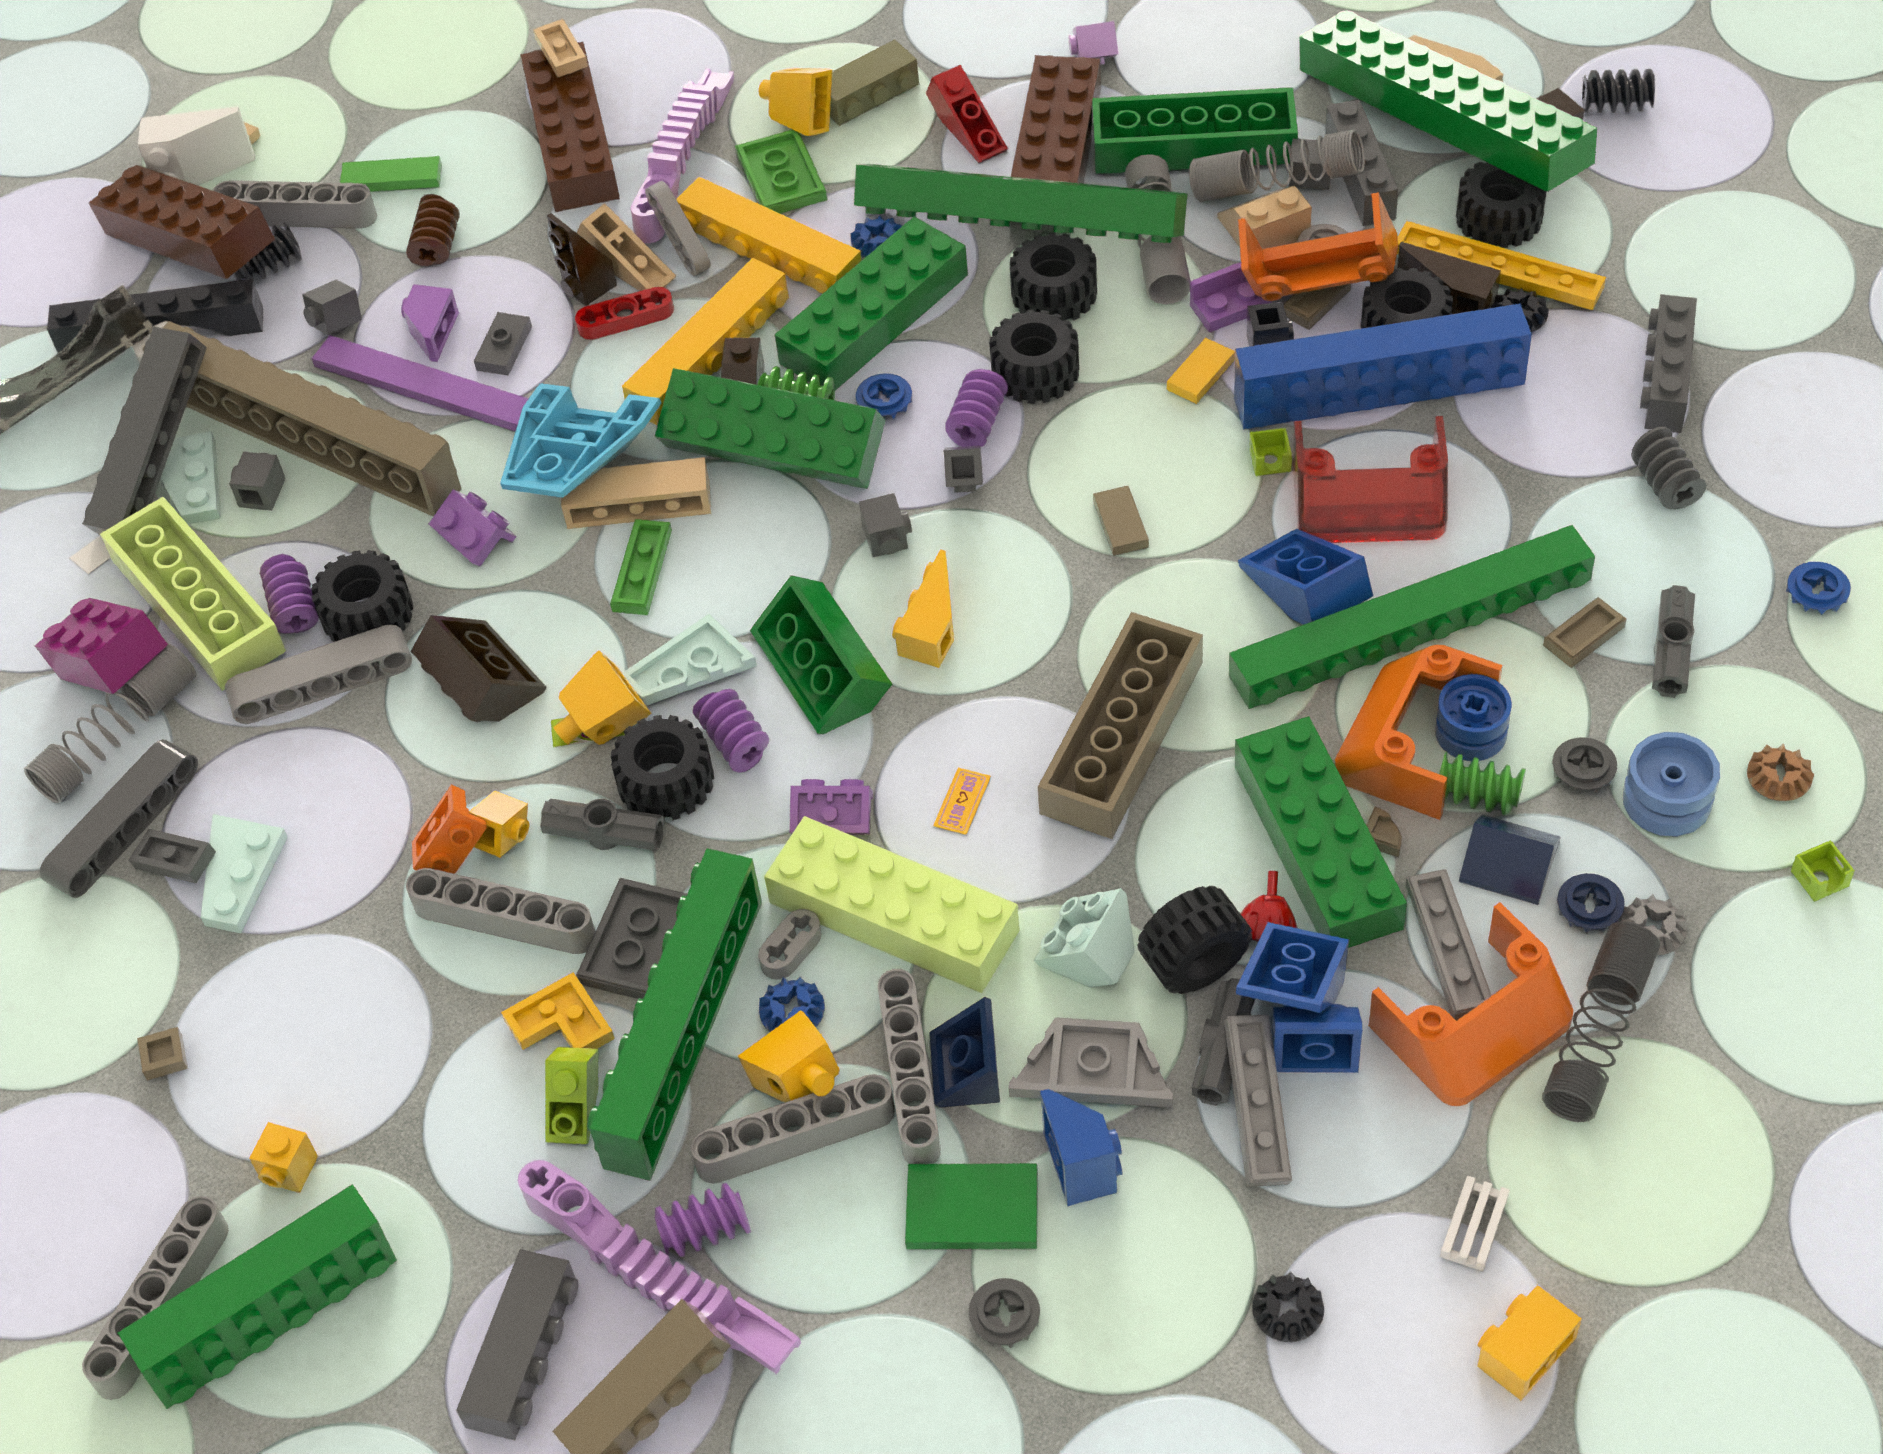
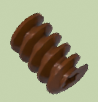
M425 194L420 199L406 249L407 257L413 264L428 267L433 264H442L448 260L458 225L457 222L460 217L459 209L453 203L435 194Z

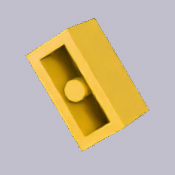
M1538 1285L1527 1297L1522 1293L1519 1294L1506 1311L1508 1318L1499 1328L1494 1324L1490 1326L1482 1335L1477 1345L1481 1349L1477 1367L1521 1401L1575 1341L1582 1318Z

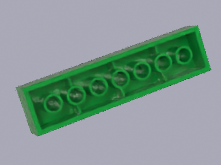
M706 848L701 863L696 862L692 869L691 887L687 896L683 895L678 902L677 920L673 930L668 929L665 933L662 943L663 953L658 964L654 963L650 969L648 989L644 999L639 998L636 1002L631 1030L629 1034L625 1033L620 1040L618 1061L614 1070H608L603 1082L604 1094L600 1104L591 1109L588 1117L587 1129L591 1133L594 1149L598 1153L604 1170L648 1181L652 1179L762 904L753 858Z

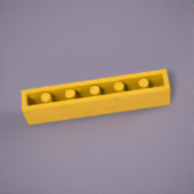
M698 177L676 198L695 233L708 238L715 244H720L735 251L740 256H746L750 259L755 258L785 273L790 279L816 289L821 294L862 261L860 250L701 177Z
M752 258L622 385L624 398L626 399L629 394L659 398L661 405L649 421L658 425L673 368L710 376L722 367L725 338H749L757 329H760L765 324L766 320L778 308L784 306L789 298L785 273Z

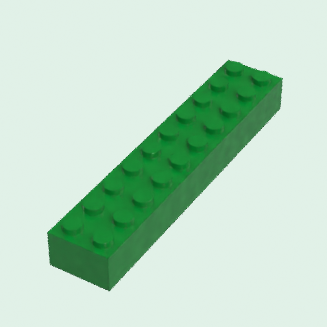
M1347 10L1339 12L1336 16L1299 35L1300 71L1546 192L1551 191L1595 164L1597 127L1583 121L1579 117L1565 113L1553 105L1535 99L1525 92H1520L1505 85L1499 80L1490 78L1476 69L1469 68L1450 57L1443 56L1424 45L1413 42L1401 34L1394 33L1375 22L1368 21L1354 12Z

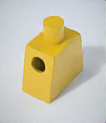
M788 68L772 72L770 80L765 79L760 83L759 96L762 99L769 100V117L772 120L805 136L829 132L832 69Z
M598 650L559 693V700L569 714L553 728L568 745L582 733L598 745H601L624 732L629 726H634L637 724V721L647 718L651 712L618 666Z
M801 1010L738 1055L752 1086L785 1103L812 1093L817 1096L827 1095L833 1089L834 1078L840 1071L826 1040Z

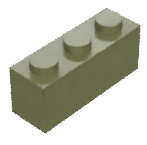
M894 39L832 71L830 118L840 126L919 85L917 59Z

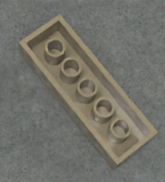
M1134 612L1130 613L1037 787L1039 814L1113 839L1203 663V634Z

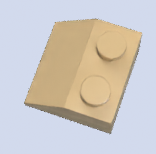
M1291 186L1218 212L1217 218L1239 247L1238 219L1245 218L1261 248L1266 249L1297 242L1300 234L1305 229L1311 227L1312 207L1296 186Z

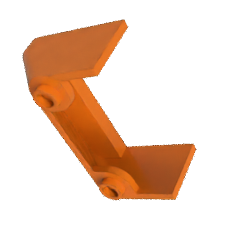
M1379 192L1371 194L1374 228L1262 249L1246 219H1238L1241 270L1254 293L1262 297L1263 300L1276 301L1286 295L1363 281L1380 282L1385 280L1393 273L1395 268L1398 239L1395 227Z
M1432 645L1384 665L1335 758V766L1344 784L1347 787L1440 820L1443 815L1448 777L1412 765L1411 763L1415 756V744L1408 735L1398 732L1397 729L1421 683L1442 690L1449 681L1468 674L1484 675L1500 683L1503 665L1445 645Z
M1501 902L1493 908L1488 942L1505 958L1508 968L1517 978L1456 1021L1446 1010L1434 1005L1422 1006L1407 1016L1379 987L1372 991L1368 1026L1443 1103L1451 1106H1463L1471 1102L1566 1033L1572 1023L1573 1006L1548 949Z

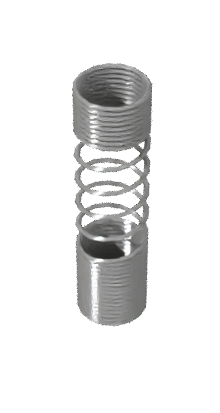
M1355 129L1325 134L1324 138L1318 136L1317 150L1323 170L1319 178H1314L1309 171L1310 154L1308 144L1305 139H1302L1300 141V154L1306 174L1302 181H1298L1292 174V150L1289 143L1285 142L1283 145V156L1289 178L1285 184H1281L1276 179L1275 152L1273 147L1268 145L1266 159L1272 176V182L1269 187H1264L1259 181V157L1254 148H1251L1249 154L1245 150H1238L1193 159L1190 164V186L1195 198L1203 202L1253 193L1258 185L1265 191L1270 190L1274 182L1283 188L1290 183L1291 178L1300 185L1306 181L1308 175L1317 182L1323 178L1325 172L1331 179L1361 174L1364 169V147L1362 139ZM1303 143L1306 149L1307 164L1304 157ZM1286 146L1289 151L1290 167L1287 160ZM1269 149L1271 150L1273 158V170L1270 163ZM1253 152L1256 159L1257 175L1253 165Z
M1151 154L1142 155L1133 159L1125 169L1127 188L1173 192L1168 165L1161 157ZM1146 176L1161 177L1158 181L1145 185L1136 184L1139 179ZM1139 234L1138 246L1140 248L1147 295L1152 301L1160 304H1173L1181 301L1190 292L1191 282L1182 238L1180 236L1172 237V243L1152 242L1151 236L1144 239L1142 234Z
M168 644L120 688L121 693L115 692L114 694L125 699L131 709L141 719L149 721L148 716H155L174 696H177L185 686H188L196 678V671L183 653L176 647ZM106 693L105 696L107 707L99 704L92 705L91 715L93 720L83 717L77 719L76 726L79 734L73 731H64L62 733V741L65 747L50 744L41 754L36 756V759H33L30 764L24 767V773L28 780L50 801L61 803V800H64L72 790H75L81 782H84L83 774L77 765L87 774H92L88 765L70 750L65 739L66 734H72L83 740L100 760L106 761V756L84 736L80 728V721H87L95 725L112 745L121 747L116 737L99 724L94 713L96 707L110 712L128 733L135 734L133 727L113 710L108 699L109 695H111L110 693ZM64 752L69 754L75 763Z

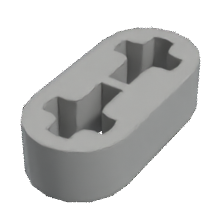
M807 909L792 911L762 944L758 957L762 972L767 977L782 979L783 977L790 976L819 943L821 927L819 919L813 911ZM807 925L809 926V928H810V931H809V932H806V931H803V930H802V931H800V932L798 933V935L796 936V932H795V928H796V927H798V928H800V929H804ZM784 953V961L777 959L773 963H771V956L779 958Z

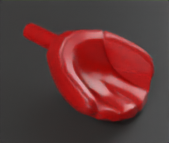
M1268 871L1267 895L1255 898L1240 913L1252 929L1253 941H1259L1268 922L1298 928L1294 914L1284 897L1277 895L1278 871Z

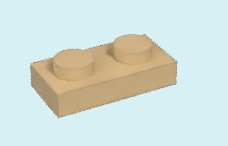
M564 19L533 29L535 40L557 77L588 67L586 56Z

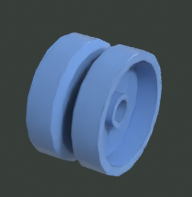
M1662 732L1648 736L1636 745L1628 764L1627 777L1623 788V805L1629 817L1642 829L1661 836L1677 837L1694 832L1706 823L1712 811L1715 793L1720 780V763L1711 748L1700 739L1685 733Z

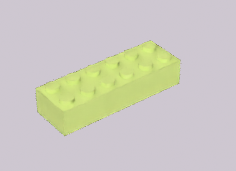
M161 497L100 534L113 563L222 691L225 690V684L231 677L264 666L286 652L275 623L164 497Z
M806 816L803 817L764 876L769 903L790 912L798 909L813 911L817 915L820 925L980 993H983L1020 931L1018 904Z

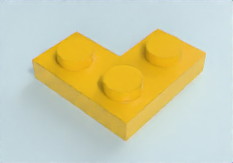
M574 972L501 1012L505 1023L523 1050L560 1030L571 1048L598 1049L615 1039L612 1029Z

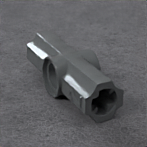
M1673 585L1671 588L1662 590L1660 594L1657 637L1653 650L1655 660L1652 689L1665 697L1675 698L1679 694L1686 693L1688 689L1690 653L1694 635L1695 594L1690 592L1686 586Z
M550 798L549 801H545L541 811L540 827L542 833L589 840L594 848L600 850H608L616 845L656 850L660 848L663 839L665 824L663 815L617 809L615 804L607 799H595L588 804Z
M1231 978L1228 981H1221L1211 1019L1207 1018L1204 1024L1199 1048L1200 1060L1192 1083V1095L1199 1098L1205 1104L1217 1106L1220 1103H1227L1229 1099L1232 1077L1224 1020L1227 1016L1251 1015L1255 1003V998L1236 994V987L1240 979Z

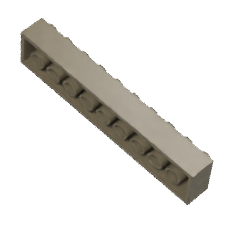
M170 321L163 327L165 329L190 333L207 347L186 405L187 408L433 517L453 489L458 492L461 491L462 488L452 459L450 446L443 437L422 431L409 422H401L388 416L382 410H374L364 406L354 398H346L334 393L326 386H318L296 373L290 374L270 362H263L253 358L243 350H235L223 345L215 338L209 339L189 327H182Z

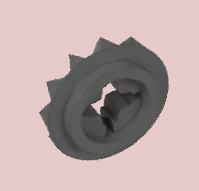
M1579 737L1565 741L1556 749L1552 759L1554 777L1562 780L1564 788L1569 786L1577 788L1579 794L1584 790H1593L1597 794L1601 787L1611 785L1617 772V759L1613 751L1604 743L1592 738ZM1584 757H1587V763H1589L1588 773L1581 774L1580 763L1583 762Z
M1000 1278L989 1281L975 1292L970 1301V1323L977 1337H982L992 1347L1000 1344L1012 1348L1016 1342L1023 1339L1028 1341L1032 1331L1039 1325L1040 1306L1038 1299L1031 1288L1018 1280ZM1001 1299H1004L1005 1306L1008 1307L1009 1312L1017 1311V1313L1010 1316L1011 1322H1009L1007 1327L1002 1323L1000 1317H992L999 1314Z

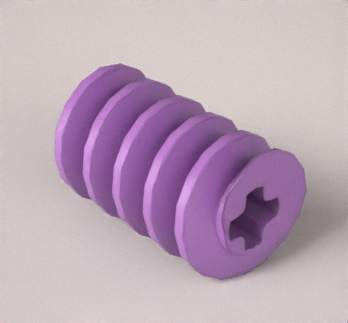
M986 369L972 370L966 374L945 423V431L949 438L961 447H982L986 444V438L991 433V427L995 423V417L999 413L1000 406L1008 390V383L1001 375Z
M278 554L267 559L261 565L259 574L265 591L264 595L270 612V619L275 623L278 632L292 634L305 632L313 628L317 624L319 617L312 601L313 594L306 566L296 562L295 558L286 554Z
M725 689L720 692L709 693L696 702L692 713L699 720L702 728L706 730L707 735L713 741L716 748L721 751L724 759L729 762L731 769L738 773L746 772L760 762L763 751L768 746L770 739L767 733L762 731L759 722L754 721L751 711L746 710L745 703L739 700V695L735 690Z
M727 1183L721 1185V1198L719 1199L710 1189L705 1190L704 1204L702 1205L693 1194L688 1196L687 1210H684L677 1200L672 1201L670 1216L660 1206L655 1207L656 1225L668 1256L669 1248L671 1247L680 1257L685 1256L686 1242L688 1241L696 1251L702 1250L703 1236H706L714 1246L718 1245L720 1230H723L730 1240L735 1239V1227L737 1224L742 1227L746 1234L752 1233L739 1192L737 1190L734 1193Z

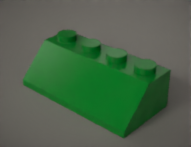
M791 575L750 629V632L817 734L823 735L870 713L893 685L823 582Z

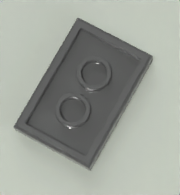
M620 878L576 974L580 983L584 986L636 999H644L648 989L650 969L654 963L658 964L663 953L662 943L665 933L668 929L673 930L677 920L678 902L683 895L687 896V893Z

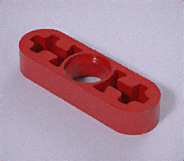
M652 287L585 306L578 310L575 315L578 333L584 339L594 340L665 320L674 312L672 295L664 287ZM625 309L633 311L631 315L626 317L616 315L619 311Z

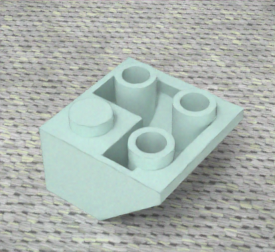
M1120 888L1070 898L1061 907L1059 912L1061 916L1053 929L1043 937L1041 941L1042 947L1034 961L1045 969L1090 988L1117 984L1135 952L1127 894Z

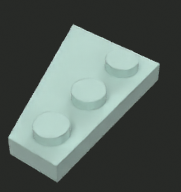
M212 431L175 438L160 478L178 514L187 524L220 518L216 444Z
M708 614L624 671L623 675L647 706L756 667L757 664L755 656Z
M213 814L209 843L216 853L206 867L201 919L205 926L242 933L287 840L284 828Z

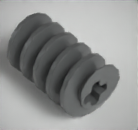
M1665 426L1656 427L1643 434L1636 441L1632 448L1631 457L1634 463L1638 465L1641 474L1645 476L1647 483L1652 486L1655 495L1659 497L1664 507L1675 510L1685 508L1694 504L1703 496L1707 486L1705 480L1700 479L1699 471L1693 468L1692 461L1686 458L1684 449L1679 447L1678 440L1672 437V432L1669 428Z

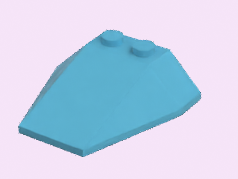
M540 383L522 408L500 482L502 489L565 497L631 445L661 405L660 399L629 394L616 413L578 408L570 387Z

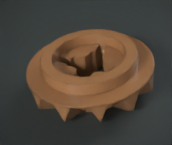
M1784 743L1779 748H1771L1769 745H1766L1761 752H1754L1747 767V777L1752 787L1761 795L1777 801H1790L1800 798L1810 789L1814 773L1811 770V760L1803 759L1800 749L1794 752L1786 750ZM1779 764L1785 766L1786 774L1783 776L1782 781H1779V775H1777L1776 766Z

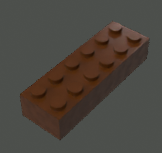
M578 42L587 59L584 42ZM542 50L520 54L555 212L620 199L588 59V67L557 77Z
M1035 55L1010 177L1084 184L1093 136L1092 98H1100L1101 66L1099 58Z
M137 164L126 169L118 180L102 188L98 195L89 202L106 235L224 279L232 276L275 240L259 206Z

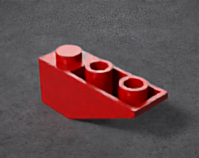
M961 64L932 77L926 91L929 101L941 122L978 163L1008 150Z

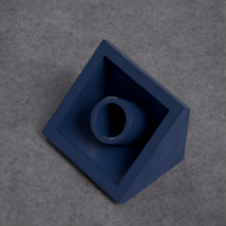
M1482 814L1474 822L1459 882L1539 905L1561 837Z
M984 997L929 1032L934 1105L937 1107L1000 1103L991 999Z

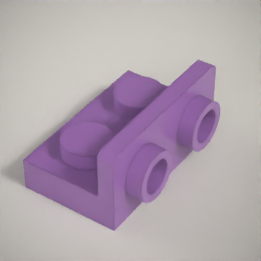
M1241 262L1201 276L1190 282V307L1209 333L1246 319L1247 306L1271 303V301L1263 300L1262 297L1254 293L1241 270Z
M820 779L801 780V786H791L789 833L792 835L803 817L806 816L849 835H870L873 790L870 786H864L863 780L858 779L840 780V786H825V781Z

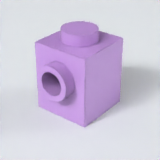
M1114 21L1076 26L1073 29V35L1068 36L1070 54L1076 55V57L1099 58L1100 65L1105 64L1104 58L1118 55Z

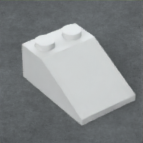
M239 107L152 116L140 119L138 146L148 169L195 185H201L255 160V153Z

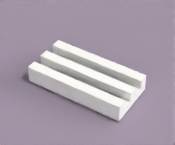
M1467 1176L1442 1246L1440 1257L1484 1271L1510 1189L1501 1187L1500 1190L1492 1188V1183L1484 1181L1482 1185L1475 1182L1476 1178ZM1471 1194L1479 1196L1461 1250L1458 1252L1452 1249ZM1489 1199L1495 1201L1496 1204L1478 1257L1476 1258L1469 1254Z

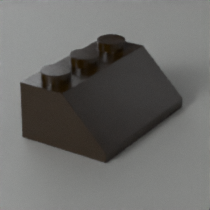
M430 615L411 649V653L421 663V668L434 677L441 685L443 693L451 697L462 709V714L474 722H499L542 695L547 688L486 620Z

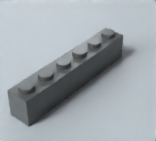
M153 326L150 337L145 343L143 357L137 372L134 374L132 387L126 404L121 410V418L114 437L109 443V451L103 468L98 474L97 484L91 501L85 510V518L82 524L98 535L150 505L153 501L207 349L204 344L190 333Z

